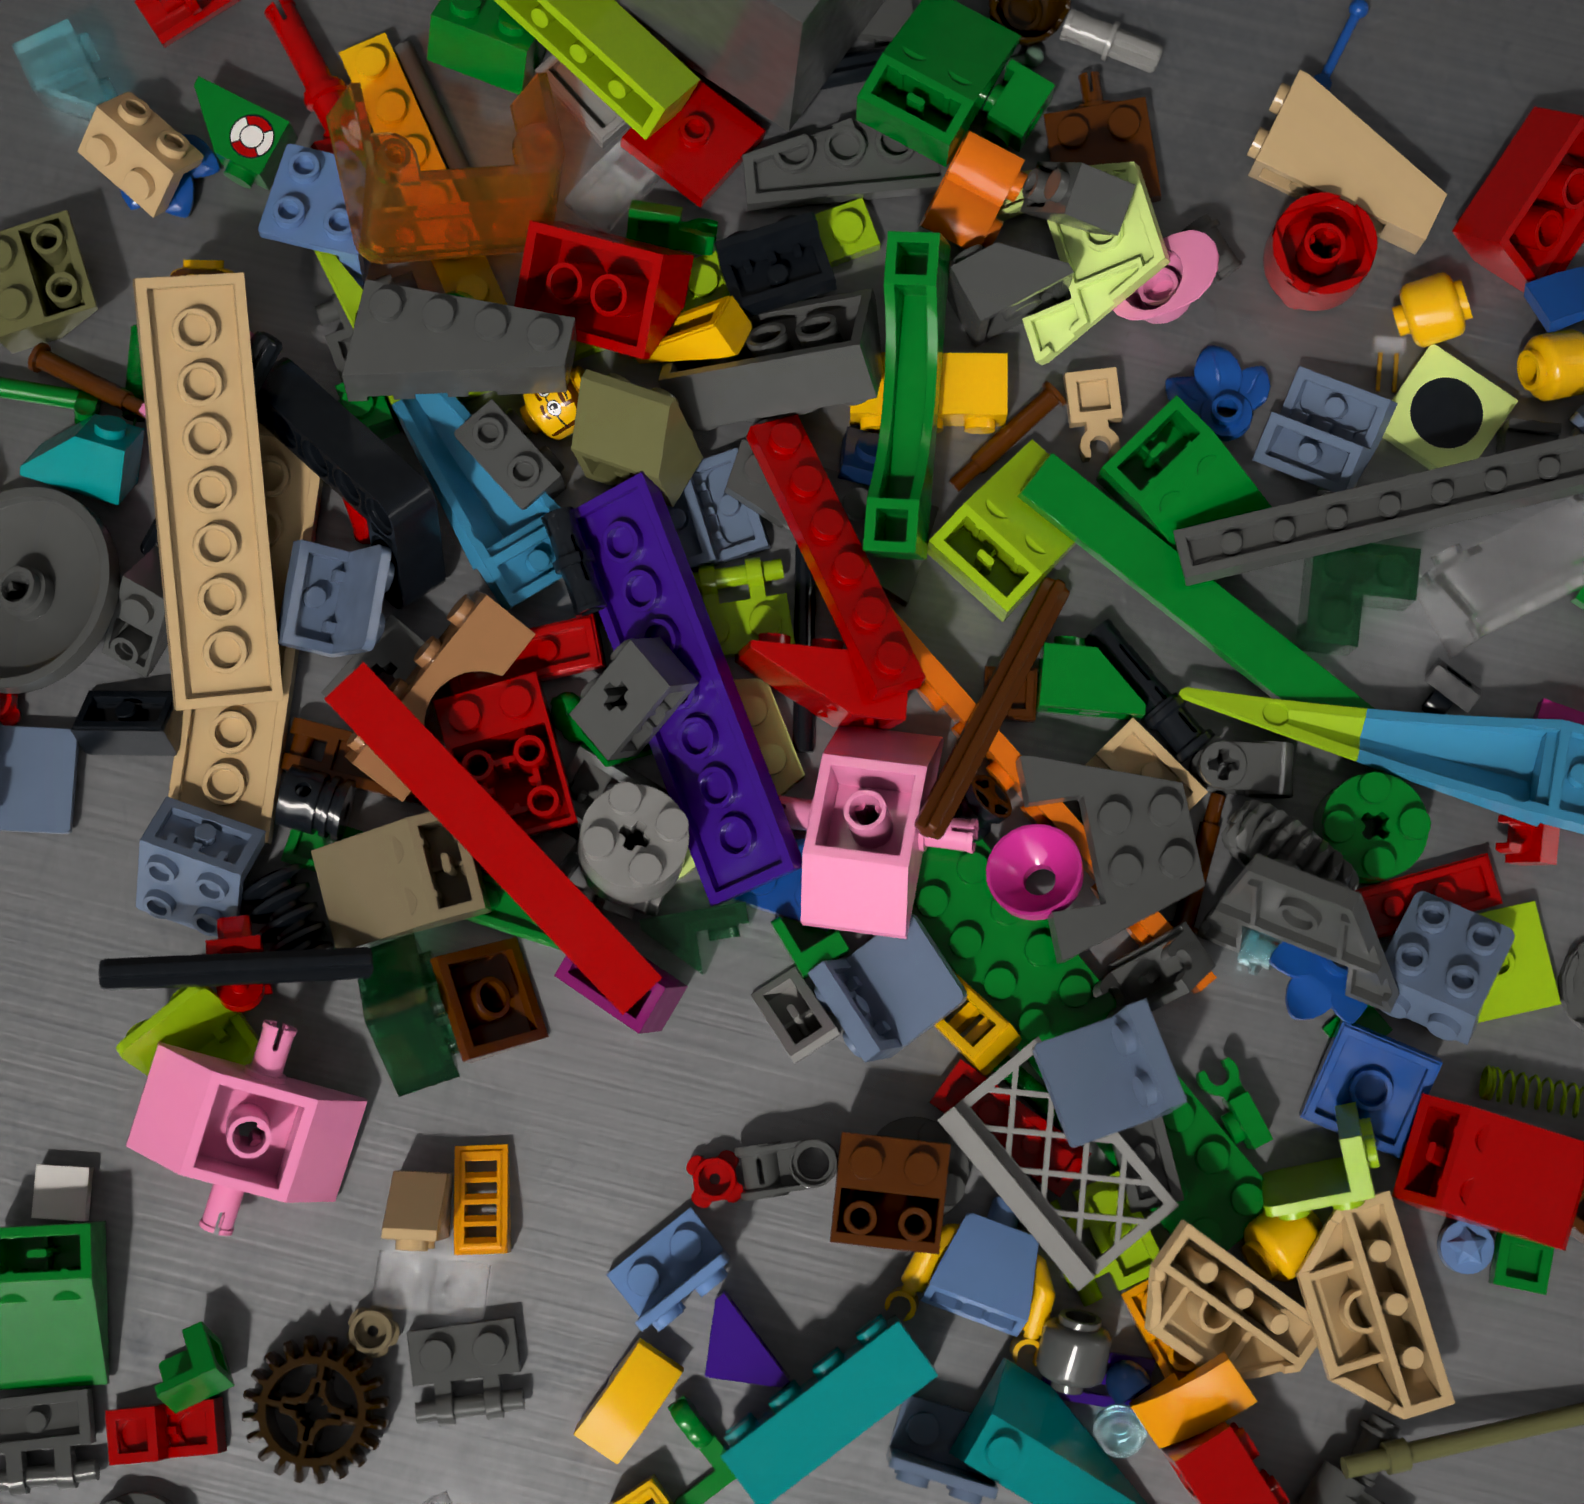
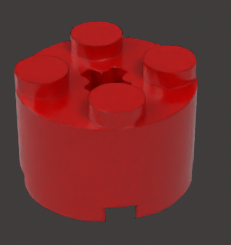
M1319 192L1297 199L1280 216L1266 242L1263 266L1271 288L1286 306L1295 310H1328L1341 305L1357 291L1373 265L1378 246L1373 222L1366 211L1357 204L1354 206L1340 199V195L1330 192ZM1312 246L1316 247L1318 253L1327 252L1328 257L1321 258L1319 254H1314L1311 251Z

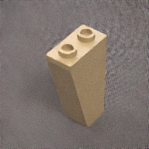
M1299 70L1292 86L1282 82L1268 110L1276 114L1277 117L1270 131L1260 127L1247 153V156L1255 159L1248 176L1296 199L1319 192H1330L1340 195V199L1354 206L1357 204L1366 211L1373 222L1377 237L1416 254L1426 240L1447 194L1310 74Z

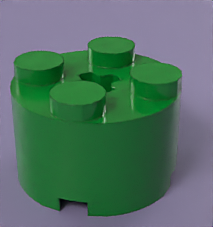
M1375 771L1352 777L1328 792L1317 806L1313 818L1314 832L1320 838L1329 842L1333 849L1342 854L1343 859L1352 864L1359 877V883L1381 882L1409 869L1424 851L1431 828L1430 816L1416 791L1399 778ZM1373 819L1378 825L1375 829L1377 835L1366 839L1362 834L1366 827L1363 821Z

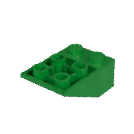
M440 0L431 14L427 60L522 96L535 74V69L541 64L547 49L494 0Z
M922 0L884 50L857 96L856 120L947 168L963 137L1019 43L1021 35L955 0Z
M1177 395L1101 467L1096 481L1130 515L1176 551L1174 530L1272 507L1215 432Z
M106 1221L0 1226V1390L109 1384Z

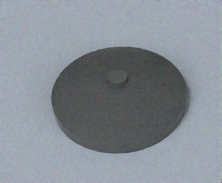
M20 487L0 492V693L19 694L42 689L54 684L74 671L88 658L103 638L113 617L120 587L119 559L115 544L106 526L89 508L69 495L50 488Z

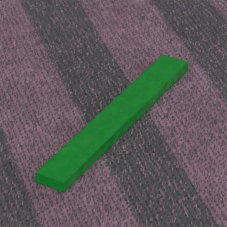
M1051 453L1017 496L1271 698L1375 709L1214 580L1186 586L1177 551L1055 454Z

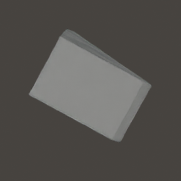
M796 967L791 968L751 994V997L794 1064L840 1035L836 1026Z

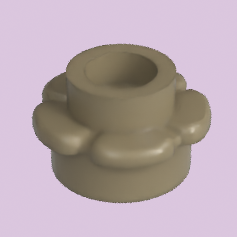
M374 1304L371 1308L360 1307L349 1318L348 1324L350 1327L347 1332V1341L356 1347L357 1352L365 1353L366 1357L379 1358L388 1353L390 1345L393 1346L397 1343L400 1335L399 1324L392 1319V1311L383 1305ZM370 1326L377 1327L378 1333L376 1336H371L368 1333Z

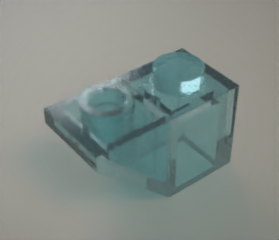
M68 19L11 44L32 90L45 107L90 122L96 106L118 96L109 77L106 76L100 79L93 63L100 61L101 58L88 32L86 31L79 35Z

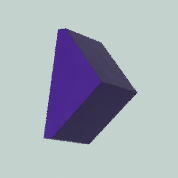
M724 1290L715 1299L705 1377L771 1387H783L790 1381V1376L726 1290Z

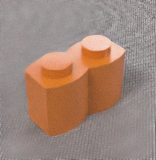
M967 131L919 226L931 232L941 233L946 240L964 249L977 244H981L985 248L992 245L1004 221L996 218L1005 199L1014 202L1027 179L1028 174L1020 171L1025 160L981 136Z

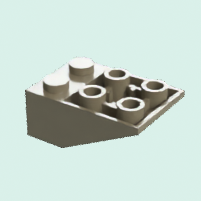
M430 811L311 850L335 948L364 947L492 912L480 864Z

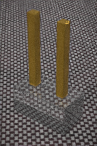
M1374 336L1372 338L1371 353H1378L1375 391L1380 392L1383 354H1394L1391 392L1396 393L1399 355L1406 353V338Z

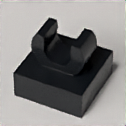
M1438 657L1425 674V681L1435 689L1423 702L1421 710L1425 713L1446 714L1453 703H1455L1468 713L1481 697V689Z

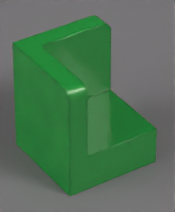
M780 916L770 922L771 927L804 980L810 977L808 972L822 961L836 960L849 953V947L840 932L834 929H828L827 932L812 926L802 925L800 922L785 917L781 919Z
M202 1321L182 1330L187 1350L165 1359L159 1364L163 1382L155 1386L157 1397L174 1413H178L235 1386L221 1340Z

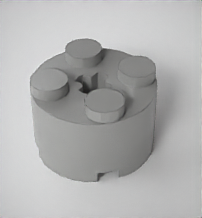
M621 782L601 794L593 801L584 815L577 847L579 865L588 886L603 899L623 906L636 905V903L655 900L664 896L678 880L689 844V826L685 813L668 795L646 785ZM632 840L641 843V845H636L632 851L624 847L625 842L629 843Z

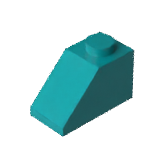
M94 414L41 443L20 466L19 475L119 505L138 483L145 429L127 424L125 420L117 416Z

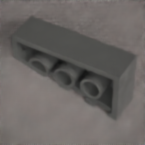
M366 279L342 373L348 401H368V396L393 395L394 400L416 399V394L448 393V397H469V392L497 391L498 395L567 392L577 348L575 317Z

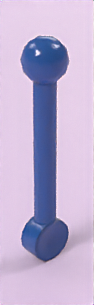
M1353 0L1350 3V16L1322 72L1313 77L1328 91L1332 85L1330 77L1359 19L1365 17L1369 12V5L1365 0Z

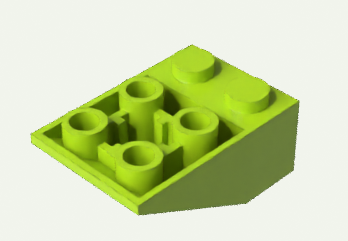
M1033 439L977 490L928 542L927 554L1002 622L1009 617L1076 545L1073 540L1017 497L1049 456Z

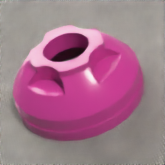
M1043 824L1024 825L1003 836L993 847L986 866V881L994 899L1011 915L1025 920L1048 919L1047 917L1052 912L1067 909L1077 898L1084 879L1083 860L1077 845L1062 830ZM1041 869L1053 872L1056 881L1054 887L1048 893L1033 895L1026 890V881L1033 872Z

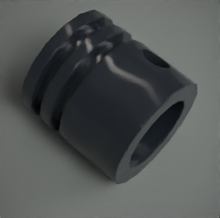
M293 764L290 766L281 787L276 807L275 824L311 835L318 831V836L322 838H327L331 834V840L340 841L345 833L353 809L356 781L348 779L344 783V779L337 775L331 780L329 773Z

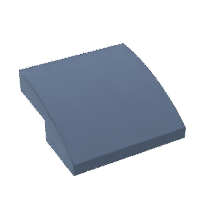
M1299 366L1280 414L1271 412L1252 460L1332 492L1351 489L1355 486L1371 460L1398 403Z
M738 448L702 459L674 507L667 506L692 572L697 571L699 566L709 564L715 566L772 548L762 516L724 492Z

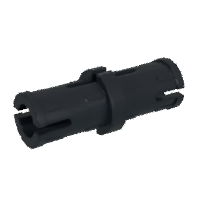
M568 506L546 513L541 517L556 557V560L552 563L555 572L563 577L575 617H583L599 612L608 605L606 600H604L592 565L596 561L592 549L586 548L574 514V508Z

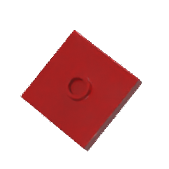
M699 81L682 110L651 137L645 140L631 127L622 136L620 146L701 208L743 162L742 155L752 152L764 138L765 130L702 81Z

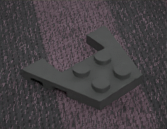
M1030 755L1020 756L1015 761L1025 808L1073 800L1079 802L1100 905L1056 911L1047 917L1057 964L1076 957L1078 954L1104 942L1117 933L1145 920L1205 886L1183 782Z
M1256 854L1206 914L1199 927L1197 937L1240 954L1249 938L1251 928L1347 966L1348 974L1345 996L1390 1014L1399 997V990L1361 893L1351 890L1346 884L1338 880L1322 879L1301 871L1294 864L1286 860H1273Z

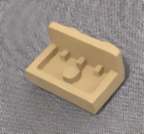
M125 92L96 106L77 151L153 218L167 210L183 174L200 166L204 155L188 142L184 135L173 129L150 109L146 102L139 99L132 92Z

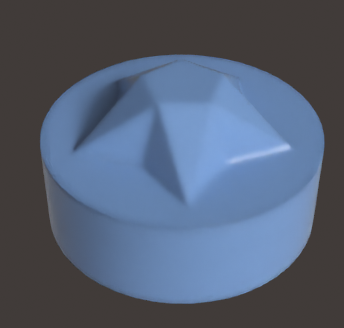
M1455 1220L1448 1223L1441 1230L1437 1239V1252L1442 1263L1450 1270L1462 1274H1474L1485 1269L1491 1262L1494 1255V1241L1486 1228Z

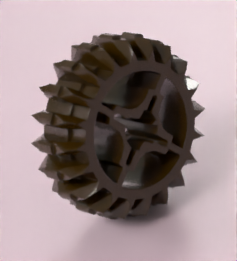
M315 1334L305 1336L303 1342L304 1353L301 1352L298 1344L293 1339L285 1342L283 1349L287 1360L275 1351L269 1352L265 1359L273 1372L256 1368L251 1374L254 1381L262 1385L263 1389L249 1388L243 1394V1398L247 1401L258 1403V1409H250L242 1413L243 1421H258L259 1429L250 1432L246 1438L249 1443H254L264 1438L268 1445L257 1455L258 1459L263 1462L276 1453L280 1457L274 1468V1473L277 1475L285 1473L291 1463L295 1464L294 1481L297 1483L305 1481L310 1467H313L314 1479L317 1484H324L328 1480L329 1465L339 1479L346 1477L349 1474V1467L345 1457L357 1467L363 1466L367 1462V1458L359 1445L367 1449L376 1450L380 1446L381 1441L377 1436L369 1432V1429L381 1430L388 1426L389 1420L387 1418L373 1414L374 1409H381L390 1404L388 1396L373 1397L372 1389L378 1388L385 1383L384 1376L377 1375L369 1381L367 1380L363 1372L372 1367L374 1360L368 1356L357 1365L351 1362L357 1353V1349L352 1343L343 1349L341 1355L336 1354L338 1347L337 1336H328L322 1351H319L318 1339ZM317 1364L316 1374L311 1378L305 1393L290 1392L287 1394L278 1392L282 1381L293 1369L302 1365ZM334 1370L339 1372L351 1385L357 1399L358 1409L352 1408L351 1404L340 1401L334 1391L335 1377L332 1376ZM318 1395L324 1400L320 1406L326 1404L328 1412L333 1414H325L314 1423L308 1417L311 1412L306 1413L305 1405H300V1403H308ZM275 1409H279V1413L292 1417L296 1422L299 1447L291 1443L282 1433L276 1419ZM347 1424L355 1426L352 1435L342 1447L329 1452H315L317 1441L321 1439L324 1428L327 1425L342 1426Z

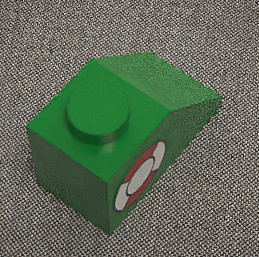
M198 76L194 83V88L214 152L225 168L223 174L245 188L251 189L252 185L256 184L269 191L273 185L286 146L288 144H295L298 139L290 121Z

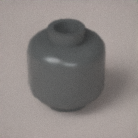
M1063 1309L1059 1312V1316L1049 1318L1042 1328L1036 1366L1044 1377L1052 1381L1051 1387L1054 1390L1069 1395L1082 1394L1084 1388L1094 1387L1102 1383L1107 1371L1112 1336L1108 1329L1102 1326V1319L1096 1314L1080 1309Z

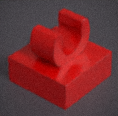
M1502 814L1498 816V822L1508 824L1507 842L1496 843L1495 846L1498 852L1506 854L1505 863L1520 866L1557 864L1560 828L1542 823L1536 827Z

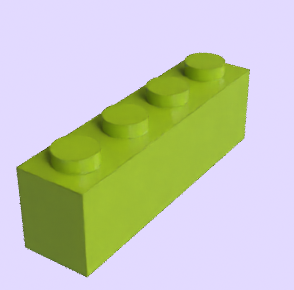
M494 0L645 140L682 110L700 81L684 63L673 55L615 0Z

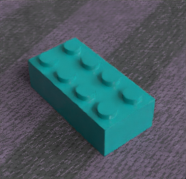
M881 1313L872 1318L855 1332L859 1342L846 1352L842 1353L839 1347L836 1346L812 1365V1371L815 1374L801 1386L798 1385L795 1379L791 1380L769 1397L770 1402L768 1405L770 1409L757 1419L749 1412L725 1431L724 1439L726 1443L723 1444L721 1458L755 1504L772 1503L938 1376L930 1360L896 1314L888 1320H885Z

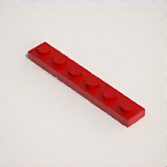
M793 415L750 426L746 439L872 701L921 687L926 676L865 551H863V547L799 416Z

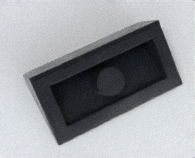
M89 690L70 731L83 751L89 755L175 756L180 746L183 710H174L172 691Z

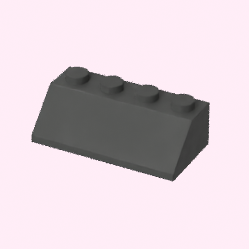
M873 288L795 302L748 317L752 324V330L738 355L719 359L664 362L658 379L661 389L671 393L678 400L679 408L690 429L698 431H709L719 425L741 421L756 423L770 416L793 412L807 414L821 407L839 404L859 405L869 399L877 398L883 372L876 297Z

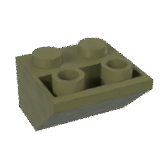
M67 210L0 231V343L12 354L33 348L41 342L49 343L63 338L99 309L70 213Z
M588 369L585 370L580 382L571 450L585 476L615 487L638 473L644 472L660 488L666 505L674 507L703 459L693 437V431L688 426L679 408L678 400L664 389L654 387L649 390L634 385L626 378L615 373H609L606 376Z

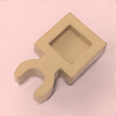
M1116 367L1064 373L1063 383L1069 428L1083 426L1085 428V433L1079 444L1081 460L1083 462L1090 461V444L1096 440H1101L1107 444L1109 458L1111 459L1120 450V441L1117 434L1109 428V424L1121 422L1123 418Z

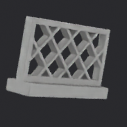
M1037 1037L940 1117L938 1122L1079 1291L1093 1280L1096 1274L1179 1205L1119 1133L1092 1142L1112 1143L1121 1152L1120 1177L1087 1173L1090 1143L1083 1146L1081 1173L1049 1170L1051 1138L1066 1139L1064 1132L1052 1131L1054 1114L1052 1100L1048 1092L1017 1089L1019 1066L1033 1055V1046L1042 1042ZM1012 1073L1011 1088L995 1087ZM986 1093L1011 1095L1008 1127L985 1125L971 1106ZM1017 1095L1049 1098L1046 1130L1014 1127ZM992 1132L1007 1133L1006 1149ZM1013 1134L1046 1137L1043 1169L1020 1167L1011 1156ZM1127 1161L1142 1179L1126 1177ZM1026 1174L1042 1175L1041 1191ZM1048 1176L1081 1179L1078 1211L1055 1209L1046 1199ZM1087 1180L1119 1183L1116 1215L1084 1212ZM1125 1184L1149 1186L1163 1204L1146 1218L1123 1216ZM1062 1217L1077 1218L1076 1234ZM1083 1219L1116 1222L1114 1244L1097 1259L1081 1241ZM1122 1223L1138 1224L1121 1238Z

